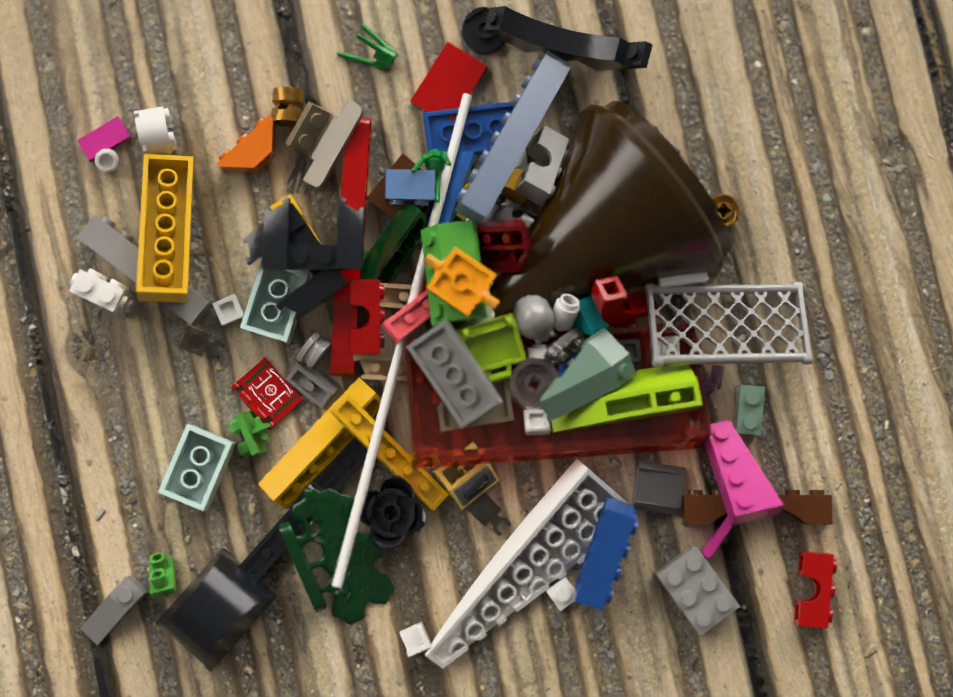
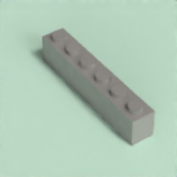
M94 215L77 238L137 283L139 248L132 243L134 238L124 230L121 233L114 229L116 224L106 216H103L101 219ZM191 287L188 288V303L161 302L194 327H196L213 305L208 301L210 297L200 288L195 291Z

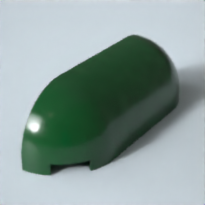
M407 205L395 214L366 255L364 271H361V279H379L380 283H391L397 277L422 242L421 230L427 228L426 216L419 208L414 205Z

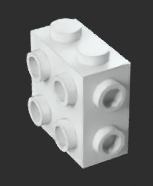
M90 268L88 272L80 269L78 273L73 275L70 281V292L123 317L132 311L135 305V295L129 293L130 287L114 279L107 282L109 277Z

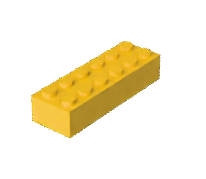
M144 154L136 289L138 301L188 303L194 174L193 156Z

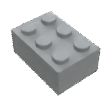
M695 545L689 546L653 573L691 627L700 636L740 607Z

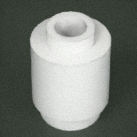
M563 294L556 300L552 310L555 318L554 329L567 331L572 328L580 309L579 300L575 296Z

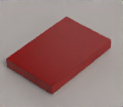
M447 42L413 95L410 103L424 112L459 108L463 94H472L488 66ZM457 114L450 115L451 123L454 121Z

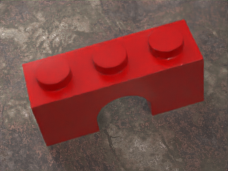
M349 279V304L364 306L369 314L368 321L364 326L349 328L350 354H380V348L385 346L384 334H380V324H383L385 321L384 309H380V299L385 297V287L380 285L379 279Z
M799 550L797 575L811 577L815 582L816 590L809 599H795L794 624L828 629V624L833 619L830 600L835 595V585L832 584V576L837 570V560L834 559V554Z

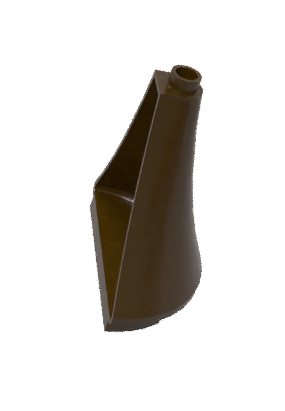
M611 101L606 106L592 104L580 113L568 154L561 166L562 171L554 182L556 189L551 198L545 200L535 222L528 231L531 250L522 271L502 272L489 288L492 297L500 301L498 306L496 305L495 310H492L495 317L513 313L516 303L528 295H537L546 299L553 310L556 300L561 295L570 294L581 300L591 295L595 281L618 276L624 290L645 286V284H657L660 278L707 272L708 277H713L722 270L723 256L731 249V237L726 224L721 220L716 211L718 208L706 188L682 156L642 115L637 116L626 104L620 101Z

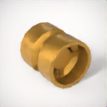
M276 87L273 89L272 103L276 106L272 108L271 117L273 122L275 121V125L283 127L295 126L303 112L299 109L303 105V90L294 87Z

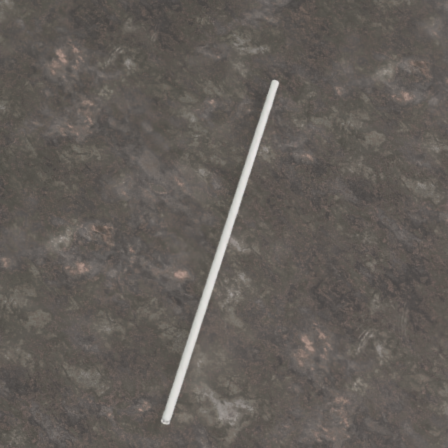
M464 93L461 99L447 152L451 165L447 166L444 163L440 178V202L436 203L434 201L428 227L439 223L472 99L470 94ZM423 246L407 304L420 295L425 276ZM408 336L396 344L332 583V586L342 588Z

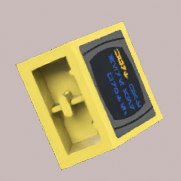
M469 442L432 471L461 510L500 481L491 464L474 442Z

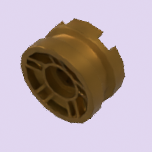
M716 195L712 199L718 209L724 208L726 210V215L722 217L720 212L717 213L727 228H729L740 216V205L731 195Z

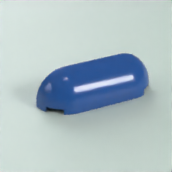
M464 151L457 153L438 224L465 221L456 215L455 209L458 206V202L455 200L462 188L468 183L467 179L473 169H476L478 157L474 152ZM434 201L431 203L426 217V227H428Z

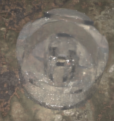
M538 358L528 359L520 363L513 369L511 377L508 379L512 401L522 409H541L540 399L554 380L559 377L557 370L551 364ZM531 379L533 382H538L539 386H537L535 390L533 387H529L528 383L531 382Z

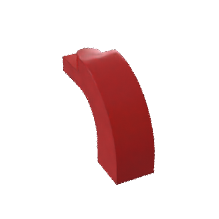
M618 276L595 281L591 292L592 299L606 323L614 326L632 325L635 319L648 316L645 290L626 294ZM653 297L654 309L657 310L659 309V306L655 298Z

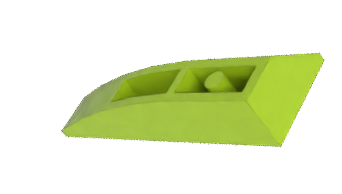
M689 364L666 365L636 371L637 375L619 388L551 421L553 433L698 410L702 406L698 381Z

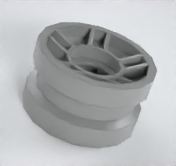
M314 333L303 345L296 359L301 363L305 362L307 364L306 367L312 371L315 369L314 365L318 366L331 348V343L327 340L323 341L318 333Z

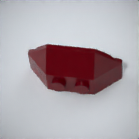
M522 219L484 221L481 226L476 224L481 264L493 273L522 271L531 250L527 224Z

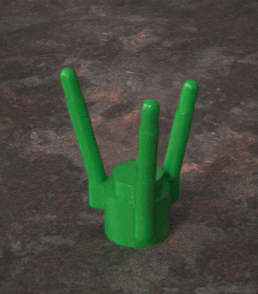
M363 23L360 27L380 45H376L359 33L356 34V37L376 50L373 56L376 62L351 54L337 52L339 57L370 65L381 71L383 67L389 69L398 54L394 51L393 47L386 44Z
M432 149L427 154H421L420 160L414 165L411 172L415 173L423 163H425L428 170H435V202L439 203L440 171L444 167V162L447 166H450L451 162L447 157L446 151Z

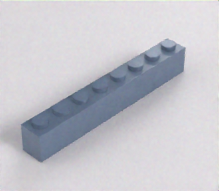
M547 51L543 58L538 56L531 68L535 70L533 75L528 74L521 85L524 91L522 94L517 93L510 104L514 107L512 112L509 113L507 111L499 123L503 126L501 131L496 130L491 137L489 143L492 144V147L489 151L485 149L478 160L481 163L478 170L473 169L468 177L467 182L470 183L468 189L462 188L455 201L459 204L455 209L456 212L469 220H476V224L481 226L571 69V64L550 51Z

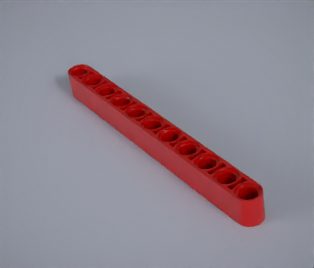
M362 117L344 149L341 198L347 200V206L359 211L360 207L364 208L365 237L371 118ZM340 271L348 285L349 279H361V271ZM349 286L334 297L330 375L355 377L357 361L354 362L353 354L349 353V328H359L360 306L349 304Z

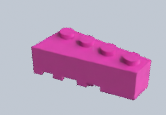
M730 420L706 425L702 438L731 526L778 515L783 507L782 501Z

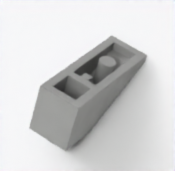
M133 575L125 577L80 629L96 645H99L149 593V590Z

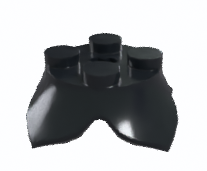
M393 476L387 478L382 483L380 489L367 491L360 521L369 526V536L372 543L380 550H387L399 545L407 536L419 533L426 523V513L423 505L416 499L412 486L404 478ZM393 506L396 507L398 516L394 517V520L391 519L392 515L388 514L389 509H393Z

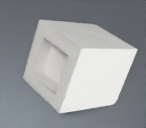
M422 621L399 632L407 649L408 657L431 647V641Z

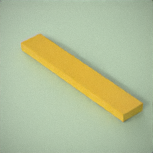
M345 393L329 412L368 449L376 421L352 397ZM383 430L376 458L394 476L404 478L412 486L415 496L431 512H434L448 497L449 493Z

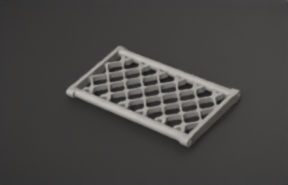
M792 282L791 284L682 285L670 287L656 286L655 283L645 284L653 367L679 364L801 362L802 365L813 363L802 282ZM729 294L734 304L729 309L724 308L717 301L720 295ZM744 294H753V297L757 300V304L753 308H748L742 303L741 298ZM767 294H776L781 303L776 308H772L765 302V297ZM790 294H795L797 307L788 301ZM653 295H658L659 299L663 302L657 310L654 309ZM673 295H682L687 304L682 309H677L670 303ZM696 295H706V298L710 301L706 309H702L694 303ZM785 304L793 310L794 314L790 319L784 318L778 312L781 305ZM712 305H715L723 312V316L719 320L713 319L707 313V310ZM735 305H739L747 312V315L742 320L737 319L731 313V309ZM758 305H763L770 311L767 319L760 318L754 312ZM664 306H668L676 313V316L671 321H667L659 314V311ZM688 306H692L700 313L694 321L683 314V311ZM796 315L799 318L800 330L791 323V320ZM726 316L731 318L737 325L732 331L726 330L720 324V321ZM748 316H752L760 323L756 331H752L744 324ZM771 316H776L783 322L784 325L780 330L773 329L767 323ZM655 317L665 324L661 332H657ZM677 317H681L689 324V327L684 332H680L672 325ZM701 317H705L713 324L712 328L707 332L703 331L696 324ZM739 327L750 335L744 343L733 335ZM762 327H765L773 334V338L769 342H765L757 335V332ZM785 327H789L797 334V337L792 342H789L781 335V331ZM691 328H694L702 335L698 343H693L685 335ZM714 328H718L726 335V338L721 343L716 342L709 335ZM666 329H671L678 335V339L673 344L668 343L661 336ZM775 338L780 339L787 346L784 353H775L774 349L770 346V343ZM798 338L802 340L803 353H799L798 349L794 346V342ZM705 339L715 346L713 354H703L699 344ZM727 339H731L739 346L737 354H727V351L723 348V344ZM751 339L757 340L763 346L760 353H751L747 347V343ZM658 340L668 348L665 355H659ZM679 340H684L691 346L692 349L689 355H679L678 350L675 348Z

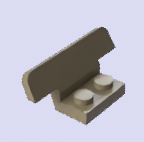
M348 98L338 117L308 101L285 142L289 147L313 159L303 180L314 187L319 188L325 184L364 115L363 107L351 98Z

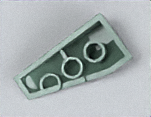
M602 328L584 341L581 345V352L575 359L571 358L567 364L568 368L561 378L557 377L541 397L540 403L547 421L551 422L619 388L637 375L630 354L606 329Z

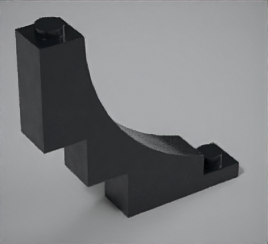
M506 6L490 8L484 31L524 52L542 51L546 53L550 51L564 61H579L596 71L647 68L653 46L647 41L627 42L620 37L599 36L568 30L525 16Z

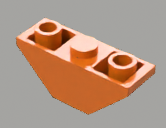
M271 115L258 120L254 125V130L249 134H243L231 151L228 149L220 155V161L217 162V165L224 172L258 173L275 157L276 125Z

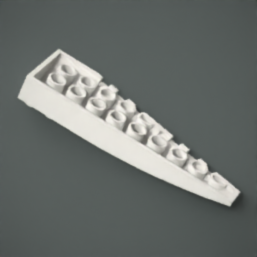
M576 459L485 567L431 643V647L425 652V656L444 669L469 649L468 646L474 641L482 640L487 636L486 632L497 624L498 626L503 624L507 620L506 617L512 612L520 611L546 591L550 583L558 578H563L567 575L566 571L578 563L580 565L584 561L606 497L624 503L627 502Z

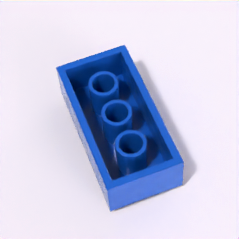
M606 497L575 584L574 601L602 611L605 603L610 604L614 593L612 589L613 581L619 580L622 567H620L621 559H626L630 549V544H628L629 536L635 535L639 523L637 521L638 515L635 514V507L633 505Z

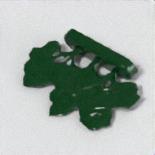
M315 488L305 489L303 500L294 504L291 511L293 517L298 522L305 523L303 537L297 535L290 521L279 524L281 535L315 612L326 609L327 604L323 593L330 592L335 596L332 608L333 616L345 619L347 624L354 623L364 618L367 601H371L374 604H387L390 596L394 593V585L388 575L373 568L374 563L383 558L385 550L378 549L372 543L368 534L363 532L356 533L342 589L339 591L335 590V586H332L355 498L348 495H340L337 491L326 489L322 492ZM312 517L311 523L308 524L307 518ZM318 521L321 525L320 529L311 536L310 533H313L311 527ZM321 536L323 539L322 541H317L315 538ZM309 542L319 544L323 550V557L312 563H309L303 549ZM317 567H322L331 576V579L321 587L313 572V569Z

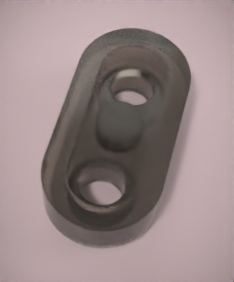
M577 328L570 330L547 349L544 359L552 366L563 364L569 355L581 350L585 334Z

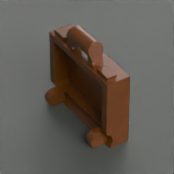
M402 154L390 169L411 170L415 163ZM385 176L366 197L370 203L391 220L401 208L407 205H414V201H405V205H390V201H385ZM429 202V206H425L421 210L426 217L432 202Z

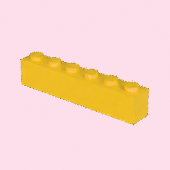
M359 377L349 386L345 393L352 397L373 418L378 413L382 398ZM338 400L332 404L327 412L315 422L310 430L299 439L292 449L258 483L269 497L285 510L354 438L329 412Z

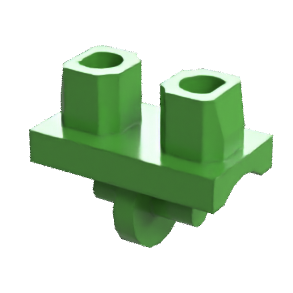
M252 411L241 412L235 415L236 419L230 422L228 426L233 435L242 433L245 441L238 444L240 455L251 454L253 456L268 451L264 440L269 439L265 430L271 428L270 422L263 424L260 416L254 417Z
M164 552L151 555L149 563V594L151 598L154 599L160 594L169 596L170 593H176L177 581L174 558H166Z

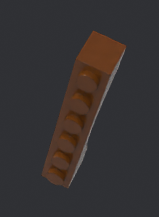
M688 490V495L682 496V524L710 525L717 518L727 513L720 490H712V495H703V490ZM785 490V495H778L783 503L781 510L792 515L802 524L833 525L832 495H824V490H809V495H800V490Z

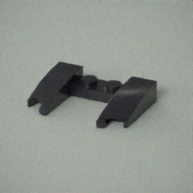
M339 198L337 245H290L291 199H283L284 204L271 211L269 207L265 208L262 269L364 271V208L360 207L359 211L346 205V199Z
M291 203L290 244L321 245L296 207ZM264 223L243 239V243L249 244L250 257L245 258L248 266L262 257ZM309 270L313 278L276 304V307L281 311L284 307H287L297 313L296 319H301L349 286L340 271Z

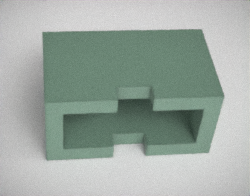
M751 385L736 386L732 425L739 435L761 436L765 387Z

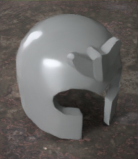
M506 197L505 202L501 203L496 211L493 221L522 219L528 228L538 214L528 208L521 207L517 202H513L510 198Z
M528 295L516 303L513 314L521 335L535 340L537 345H540L543 341H548L550 337L555 335L552 331L555 318L546 299L537 295Z

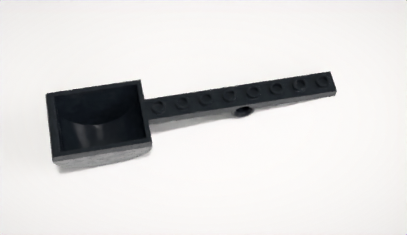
M354 437L306 489L315 488L319 492L331 489L338 492L365 462L368 449ZM305 490L294 504L303 500ZM294 504L242 563L223 547L156 621L159 627H163L204 664L208 671H212L277 598V595L260 579L287 550L279 524L290 521L298 536L305 529V523L298 522L292 515L291 511ZM312 517L307 518L308 524L311 523Z

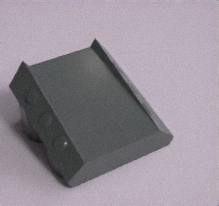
M639 461L632 495V505L635 507V510L679 516L684 489L685 468Z

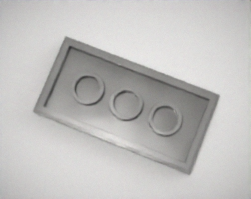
M448 319L406 346L461 429L503 403V400Z

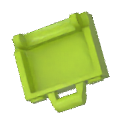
M513 313L455 329L491 384L510 379L511 364L517 365L524 363V360H526ZM505 366L506 370L491 374L490 370Z

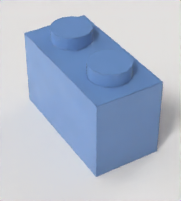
M386 169L385 201H390V205H405V201H414L415 206H429V202L435 200V170H417L415 173H412L411 170Z

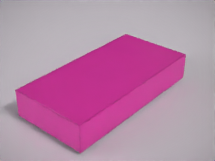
M117 116L78 139L77 142L88 160L92 162L100 150L105 148L114 149L132 137L121 119Z
M727 513L700 550L707 559L712 558L734 526H731Z

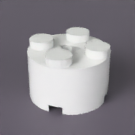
M162 106L134 111L139 142L143 148V158L144 154H173V151L177 150L173 132L168 131V128L172 127L168 108L164 109Z

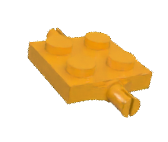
M456 247L442 262L431 256V254L427 255L423 263L435 270L433 279L426 287L428 291L467 317L481 302L495 310L496 305L498 306L500 301L488 294L490 285L497 277L495 273Z

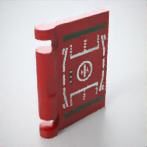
M265 357L231 386L233 391L237 390L241 385L245 388L238 394V397L256 417L260 416L262 422L269 416L273 419L270 422L271 428L268 430H271L303 401Z

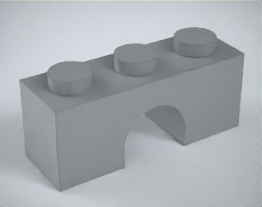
M544 125L534 136L527 154L536 159L540 166L531 162L521 172L514 191L538 205L546 198L550 199L556 189V186L553 184L562 171L560 164L568 154L566 147L569 139Z

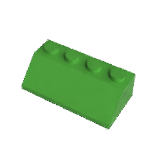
M476 220L441 223L421 230L424 260L428 254H431V256L442 262L456 247L481 264ZM425 264L428 286L434 277L435 270ZM428 291L432 326H437L448 319L451 325L455 327L487 317L486 304L483 302L477 305L469 317H467Z

